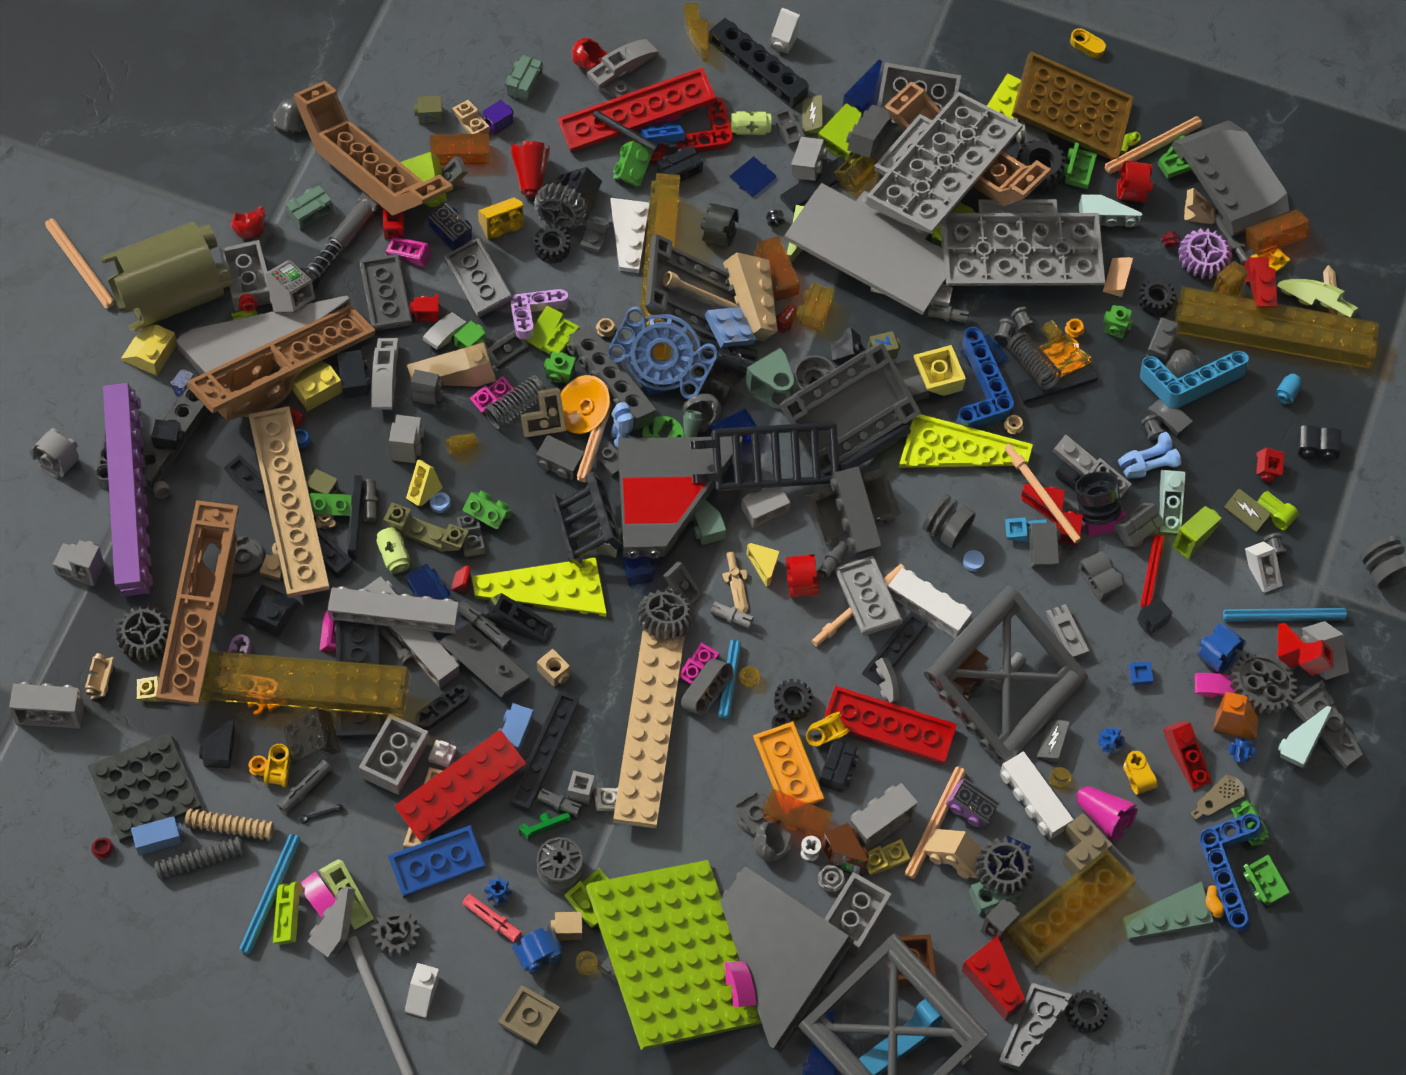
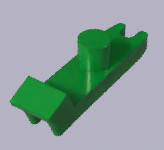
M544 813L540 816L542 823L532 827L524 823L518 828V834H522L529 840L535 835L571 821L569 813H565L551 819L549 813Z

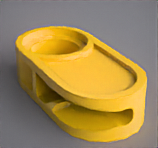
M1075 29L1071 34L1070 43L1074 48L1092 58H1101L1106 48L1103 40L1084 29ZM1082 36L1085 40L1079 42L1075 37Z

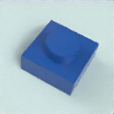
M1150 662L1129 663L1131 686L1153 683Z

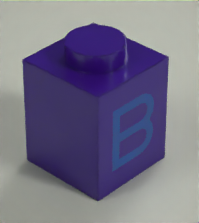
M499 100L483 110V120L489 125L490 130L495 135L513 124L514 111L510 105H506L502 100Z

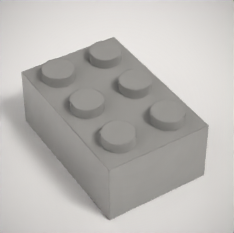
M259 240L221 248L222 263L226 264L233 281V285L229 286L234 310H240L238 307L239 298L246 293L254 295L258 306L271 303L265 275L267 268Z
M21 682L20 684L13 683L9 708L16 725L81 729L84 702L79 688L72 685L58 687L48 683L33 685L29 682Z
M389 714L359 766L360 777L399 795L429 743L428 731Z
M902 783L896 787L894 785L889 787L884 792V796L879 799L877 797L874 798L863 811L859 809L851 815L849 825L851 829L854 828L859 836L858 842L861 847L866 848L867 852L914 818L918 802Z
M852 873L825 917L826 921L855 940L848 950L850 953L856 956L859 954L889 904L891 893L858 874Z

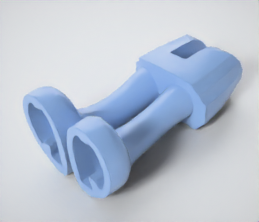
M625 402L618 403L612 412L614 424L611 427L610 435L611 438L615 439L614 446L617 450L619 438H635L634 436H629L633 429L634 417L631 414L630 406Z
M1164 432L1159 435L1158 443L1154 447L1139 452L1137 450L1128 452L1118 459V463L1121 468H1126L1123 471L1126 478L1133 479L1145 477L1146 471L1157 467H1178L1181 465V457L1176 449L1172 450V440L1169 434ZM1165 454L1164 456L1157 458L1155 460L1144 462V460H1147L1151 457Z

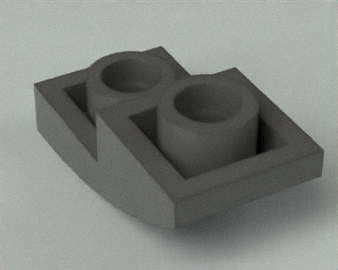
M471 515L457 517L458 527L469 530L462 546L464 556L485 554L479 520Z

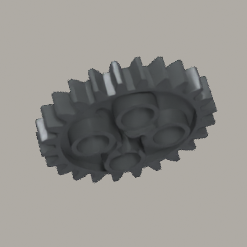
M1258 651L1254 655L1248 652L1246 656L1242 655L1239 660L1237 659L1230 670L1232 673L1229 676V679L1232 680L1230 687H1235L1233 693L1247 696L1253 709L1258 708L1260 714L1264 710L1267 711L1268 715H1271L1273 711L1276 714L1280 710L1285 711L1296 696L1297 686L1294 685L1296 679L1290 678L1293 672H1287L1288 666H1282L1280 660L1275 661L1274 655L1269 658L1266 652L1262 656H1260Z

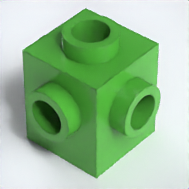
M1112 305L1111 312L1106 311L1103 323H1107L1104 333L1123 339L1126 329L1130 330L1133 319L1130 318L1132 310L1123 306Z
M552 352L550 359L547 358L544 364L546 379H550L555 383L568 384L571 382L576 368V358L565 353Z

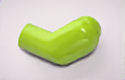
M1138 132L1124 135L1119 155L1127 153L1128 147L1137 144L1141 140V135Z

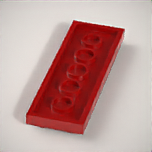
M836 685L824 716L826 718L833 713L840 712V718L844 727L849 730L847 734L940 764H945L957 727L955 723Z
M500 729L394 807L421 842L525 767L526 763Z

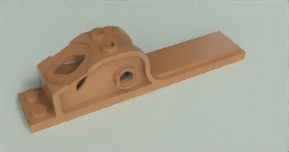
M348 305L189 380L187 387L212 413L218 411L226 420H234L238 417L246 416L249 418L248 414L272 410L279 406L288 397L295 378L304 369L374 336L375 329L351 305ZM274 362H276L281 369L270 375Z
M196 500L159 676L156 700L197 706L200 704L218 615L223 616L225 614L232 584L237 545L235 527L239 507L236 505ZM209 544H215L221 550L215 572L211 571L203 561V554Z

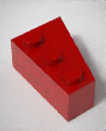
M996 936L967 959L961 971L1002 1018L1006 1020L1022 1007L1025 998L998 936Z

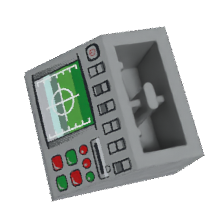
M291 260L265 273L273 312H294L315 299L312 280Z

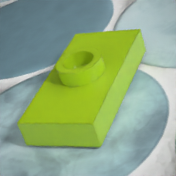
M562 318L542 345L541 350L550 355L552 352L564 353L567 349L569 335L579 331L580 326Z

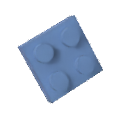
M740 307L708 310L704 316L720 348L749 345L756 341Z

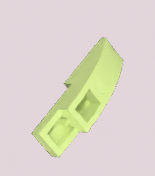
M1288 279L1279 282L1277 285L1282 288L1281 291L1283 293L1298 297V301L1305 305H1313L1319 300L1322 306L1336 309L1337 314L1345 318L1354 316L1358 310V307L1342 299L1345 291L1323 282L1308 279Z

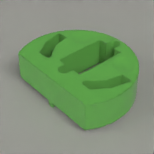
M668 416L655 417L654 423L644 427L643 438H660V433L664 426L672 424V430L667 438L684 437V432L680 423ZM650 426L653 427V434L649 433Z

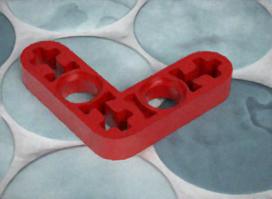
M716 97L717 102L707 105L712 130L685 134V140L677 143L678 150L683 147L693 146L695 151L699 153L725 149L731 146L732 131L726 106L721 98ZM713 105H717V107H719L718 113H716L715 107ZM723 120L725 124L718 126L715 124V121ZM706 138L710 143L703 145L699 141Z

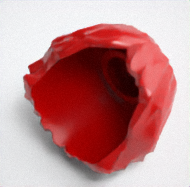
M582 38L576 41L572 47V60L577 66L591 70L602 62V57L607 55V51L603 50L599 43L591 38Z
M262 206L254 212L233 214L234 218L230 225L238 237L249 240L257 238L263 233L266 214Z

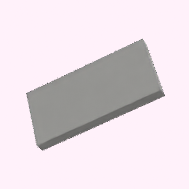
M874 556L834 569V573L862 636L902 624L901 616Z

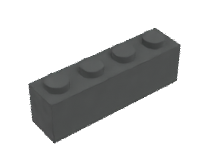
M872 105L868 111H864L863 117L859 118L858 124L854 125L852 132L850 131L847 136L846 143H849L847 151L870 158L891 126L892 117L884 108Z
M859 466L835 472L832 475V479H830L832 490L837 493L836 505L843 514L842 526L849 535L847 543L850 551L853 550L854 555L878 549L881 547V542Z

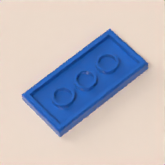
M471 825L388 855L403 897L486 867Z

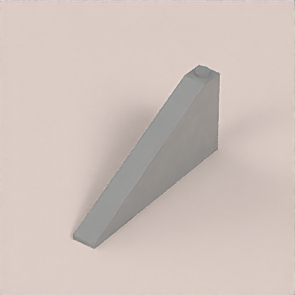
M342 296L305 304L294 312H269L195 328L179 336L176 340L177 348L194 369L202 375L350 305V299L348 296Z

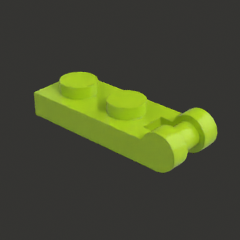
M299 881L292 882L290 885L286 883L280 884L277 888L273 943L277 945L296 942L299 897L303 892V886Z

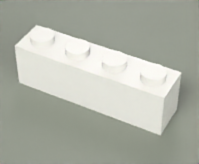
M901 568L888 585L892 599L955 639L970 621L972 612L966 605L955 602L950 595L944 592L941 593L931 583L919 579L910 570Z
M1023 751L1002 764L1000 770L1002 780L1013 789L1015 798L1024 804L1027 815L1030 818H1034L1037 822L1041 834L1046 835L1051 840L1064 832L1067 825L1074 819Z

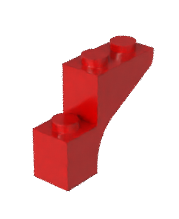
M1249 257L1244 265L1245 284L1251 285L1255 307L1276 308L1275 268H1269V257Z
M1024 484L1021 500L1048 518L1052 523L1056 522L1057 528L1060 529V541L1058 543L1077 546L1078 543L1072 541L1031 484ZM1043 487L1062 512L1065 490L1057 487ZM1072 511L1062 512L1080 536L1083 515Z
M1286 623L1278 625L1277 656L1281 662H1284L1289 668L1300 665L1311 676L1334 667L1333 650L1323 640L1304 643Z

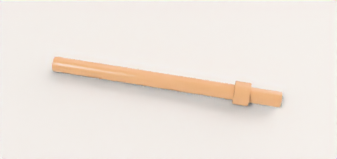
M1011 444L1005 446L1004 449L1011 457L1015 468L1020 469L1072 541L1078 543L1081 537L1028 468L1023 456L1019 455Z
M902 564L883 578L887 586L901 568L905 569ZM847 609L831 624L828 623L824 626L822 632L811 640L813 645L817 647L825 639L831 638L836 634V630L853 616L851 609Z

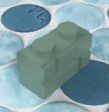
M523 55L519 61H515L512 69L513 74L512 76L508 75L505 86L507 87L508 96L528 102L543 74V63Z
M318 185L315 188L307 189L302 196L289 200L286 210L289 218L301 230L333 211L332 200Z

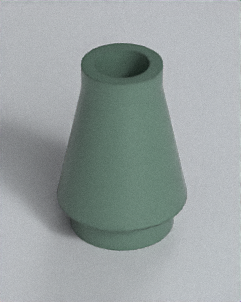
M692 410L685 412V415H683L684 437H697L703 420L701 412Z

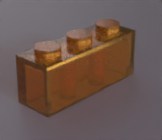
M489 133L430 135V151L439 157L440 165H447L455 156L461 157L464 165L490 164Z
M1298 209L1246 228V244L1258 256L1310 237V221Z
M777 236L757 242L754 256L769 260L773 294L776 301L799 295L800 283L780 237Z
M773 788L769 790L760 812L765 815L764 819L776 823L778 820L785 823L784 827L796 832L798 828L805 831V836L820 838L824 836L833 814Z

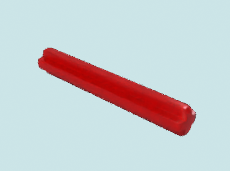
M1155 534L1153 538L1140 604L1141 608H1145L1153 602L1165 541L1163 535Z

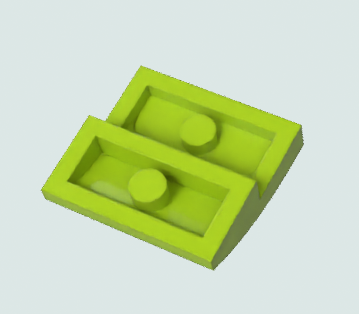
M600 868L585 881L577 883L564 895L577 912H582V918L592 929L599 924L586 886L588 883L609 879Z

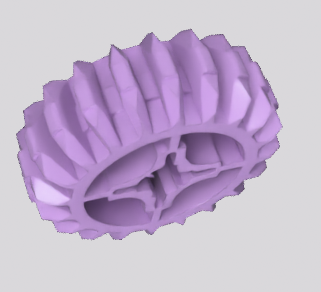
M1200 228L1198 232L1193 230L1190 235L1187 234L1183 241H1181V247L1178 251L1180 255L1179 261L1182 262V268L1188 267L1187 273L1194 272V277L1198 274L1201 275L1202 279L1205 276L1211 279L1213 275L1218 277L1220 273H1224L1226 268L1229 267L1230 260L1232 259V246H1228V240H1223V235L1218 236L1217 231L1211 233L1208 228L1206 232H1203Z

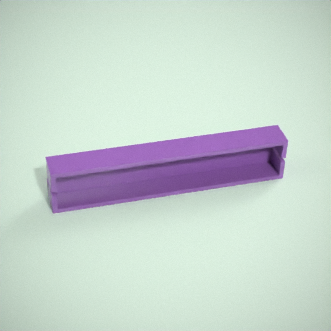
M128 383L103 386L114 581L116 587L125 597L149 594L153 580L148 566H151V556L147 552V546H150L149 534H146V526H149L148 515L145 514V507L148 505V501L143 488L146 487V477L142 472V467H145L144 455H141V448L144 447V440L142 435H140V428L143 427L142 418L139 416L141 399L137 397L135 390H132Z

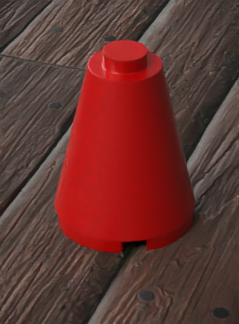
M524 141L521 146H517V143L511 146V155L520 191L526 198H535L541 189L550 154V147L547 146L546 148L545 143L538 141Z

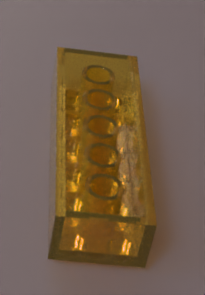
M1106 848L1013 924L1009 929L1007 937L1038 968L1129 893L1137 880Z

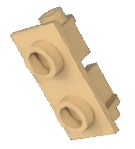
M97 653L92 658L90 671L96 675H88L84 688L86 694L91 696V700L104 697L107 693L115 657L104 659V655Z

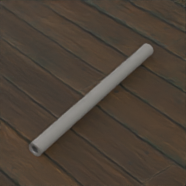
M357 936L350 937L347 943L402 1075H414Z

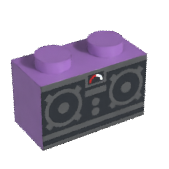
M964 778L956 784L945 804L950 807L953 813L968 819L969 824L981 828L989 823L1000 802Z

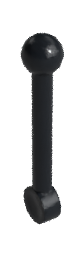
M337 804L333 808L314 814H302L299 816V821L305 824L312 818L335 811L342 812L344 807L342 804Z

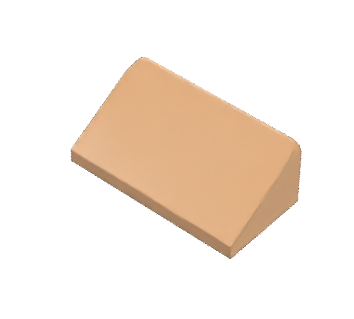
M1112 258L1103 292L1122 297L1133 258Z

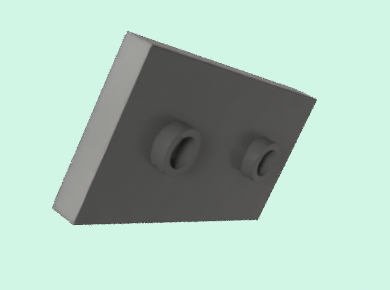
M479 237L444 255L478 318L513 300L510 291Z
M394 254L359 260L371 326L375 331L412 325L399 255Z
M470 624L457 630L456 634H450L442 639L441 644L501 698L527 683L530 678Z

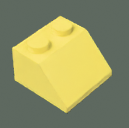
M159 325L144 327L139 330L121 360L157 376L177 346L175 333Z
M952 345L913 356L927 391L943 396L963 391L966 378Z
M320 361L303 370L295 378L292 390L308 412L342 393L340 378L329 364Z

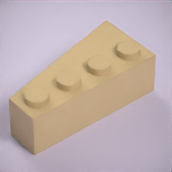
M736 252L723 262L725 269H728L730 274L728 280L730 286H734L736 304L740 306L756 340L765 341L778 332L770 263L768 259Z

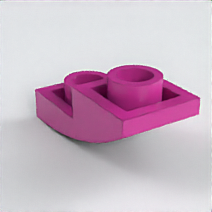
M502 376L490 387L484 386L470 397V400L483 414L485 413V407L499 400L507 392L510 393L514 388Z
M701 642L692 658H689L683 667L679 678L692 684L710 659H717L720 654Z
M1215 673L1195 674V694L1210 698H1214L1217 695L1224 697L1226 692L1233 693L1235 687H1230L1232 682L1229 679L1230 675Z
M314 872L303 880L301 884L304 895L323 919V913L328 907L333 906L336 899L319 875Z
M724 962L726 985L732 984L733 1007L756 1005L754 985L746 962Z

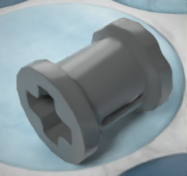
M1019 307L1012 312L1011 317L1016 320L1019 332H1028L1035 327L1034 321L1028 315L1027 307Z
M1004 318L999 321L1000 327L998 333L994 336V340L999 344L1007 345L1017 324L1010 319Z
M1157 414L1149 415L1141 421L1142 426H1145L1149 441L1158 440L1159 435L1165 432L1160 427Z
M1273 533L1266 536L1264 542L1275 548L1277 559H1280L1287 555V550L1283 547L1282 535L1280 533Z

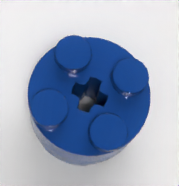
M1220 622L1214 628L1213 634L1210 637L1205 636L1199 645L1202 648L1198 652V656L1218 673L1220 671L1225 672L1237 660L1236 654L1238 650L1243 651L1246 640Z
M547 926V931H544L542 927L520 939L522 944L517 946L515 943L512 946L523 970L529 971L530 975L540 971L542 964L546 962L553 964L562 958L560 955L564 950L551 926Z

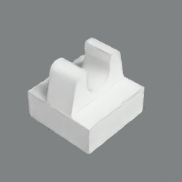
M436 740L428 758L429 762L445 768L449 767L456 753V746Z

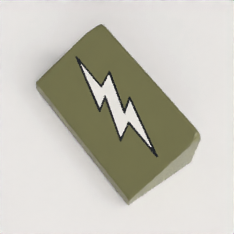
M822 95L802 100V130L804 134H818L822 130Z
M1238 489L1224 506L1226 511L1255 533L1269 520L1271 515L1266 508L1241 489Z

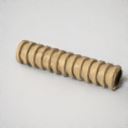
M191 808L187 811L185 817L186 828H190V826L193 829L199 827L200 830L206 828V831L212 829L213 832L218 830L220 833L239 834L242 837L244 835L248 838L253 836L254 839L260 837L261 840L266 838L267 841L272 839L274 833V823L272 821L269 823L266 820L260 822V819L254 821L253 818L247 820L246 817L240 819V816L233 818V815L227 817L226 814L221 816L220 813L213 814V812H200V810L193 811Z

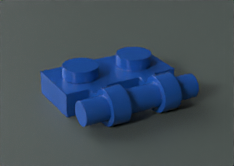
M667 122L659 126L652 124L639 129L642 137L656 145L666 142L678 143L681 140H685V133L681 126H678V123L671 124Z

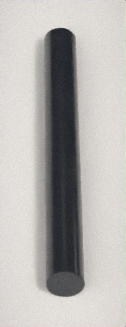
M598 110L594 112L593 117L650 151L657 152L658 145Z

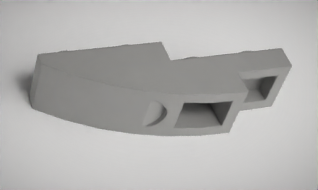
M647 39L631 42L602 57V62L588 71L587 77L600 89L625 71L628 73L632 72L659 54V51Z
M378 338L373 360L372 410L393 409L396 386L395 372L399 349L398 338Z
M1067 435L1052 450L1054 454L1067 463L1068 467L1081 476L1097 471L1115 475L1118 479L1120 498L1131 486L1128 480L1101 458L1096 460Z

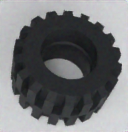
M1040 139L1037 142L1032 140L1031 144L1029 142L1025 143L1024 147H1021L1017 154L1016 160L1025 166L1032 165L1037 160L1052 171L1032 191L1034 193L1036 191L1044 193V190L1049 192L1052 190V187L1056 188L1062 179L1066 159L1063 156V151L1058 150L1059 146L1056 144L1052 145L1051 141L1044 142L1043 139Z

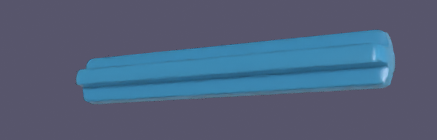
M738 640L730 641L727 663L732 665L733 675L722 690L719 718L728 719L730 717L741 642Z

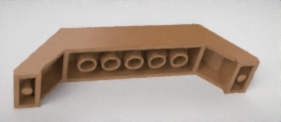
M326 81L294 94V100L316 152L391 215L423 204L453 189V185L441 175L423 182L350 122L339 101L337 90Z
M910 82L884 106L885 110L903 132L919 114L933 120L940 113V109L929 98L925 90L913 82ZM1002 151L972 187L1000 205L1006 206L1024 199L1052 171L1037 160L1032 165L1025 166Z

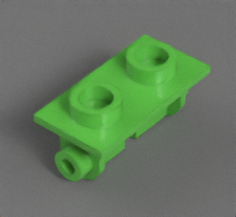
M310 493L313 514L350 516L352 495Z
M1248 800L1241 803L1242 807L1231 809L1234 813V818L1249 813L1259 817L1253 804L1249 803ZM1250 822L1247 829H1254L1257 826V822ZM1263 822L1264 829L1262 834L1248 840L1252 846L1264 845V841L1269 839V832Z

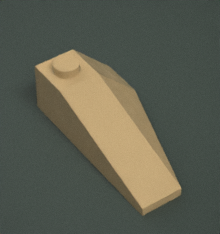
M485 342L407 365L411 380L416 369L439 374L440 380H443V385L478 387L497 381Z

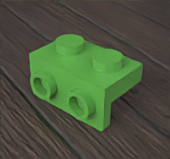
M634 141L624 144L620 150V160L616 163L613 173H615L613 179H621L631 185L640 187L653 152Z
M1075 142L1074 149H1069L1067 160H1070V164H1065L1063 175L1066 176L1065 184L1087 189L1097 154L1078 149L1079 143Z
M482 490L480 493L471 492L463 507L464 512L495 529L500 528L504 519L511 518L514 511L508 508L509 505L501 500H498V502L492 500V496Z
M1270 855L1261 858L1251 865H1244L1246 872L1243 874L1249 884H1254L1256 888L1254 894L1260 903L1264 902V904L1270 906L1291 894Z

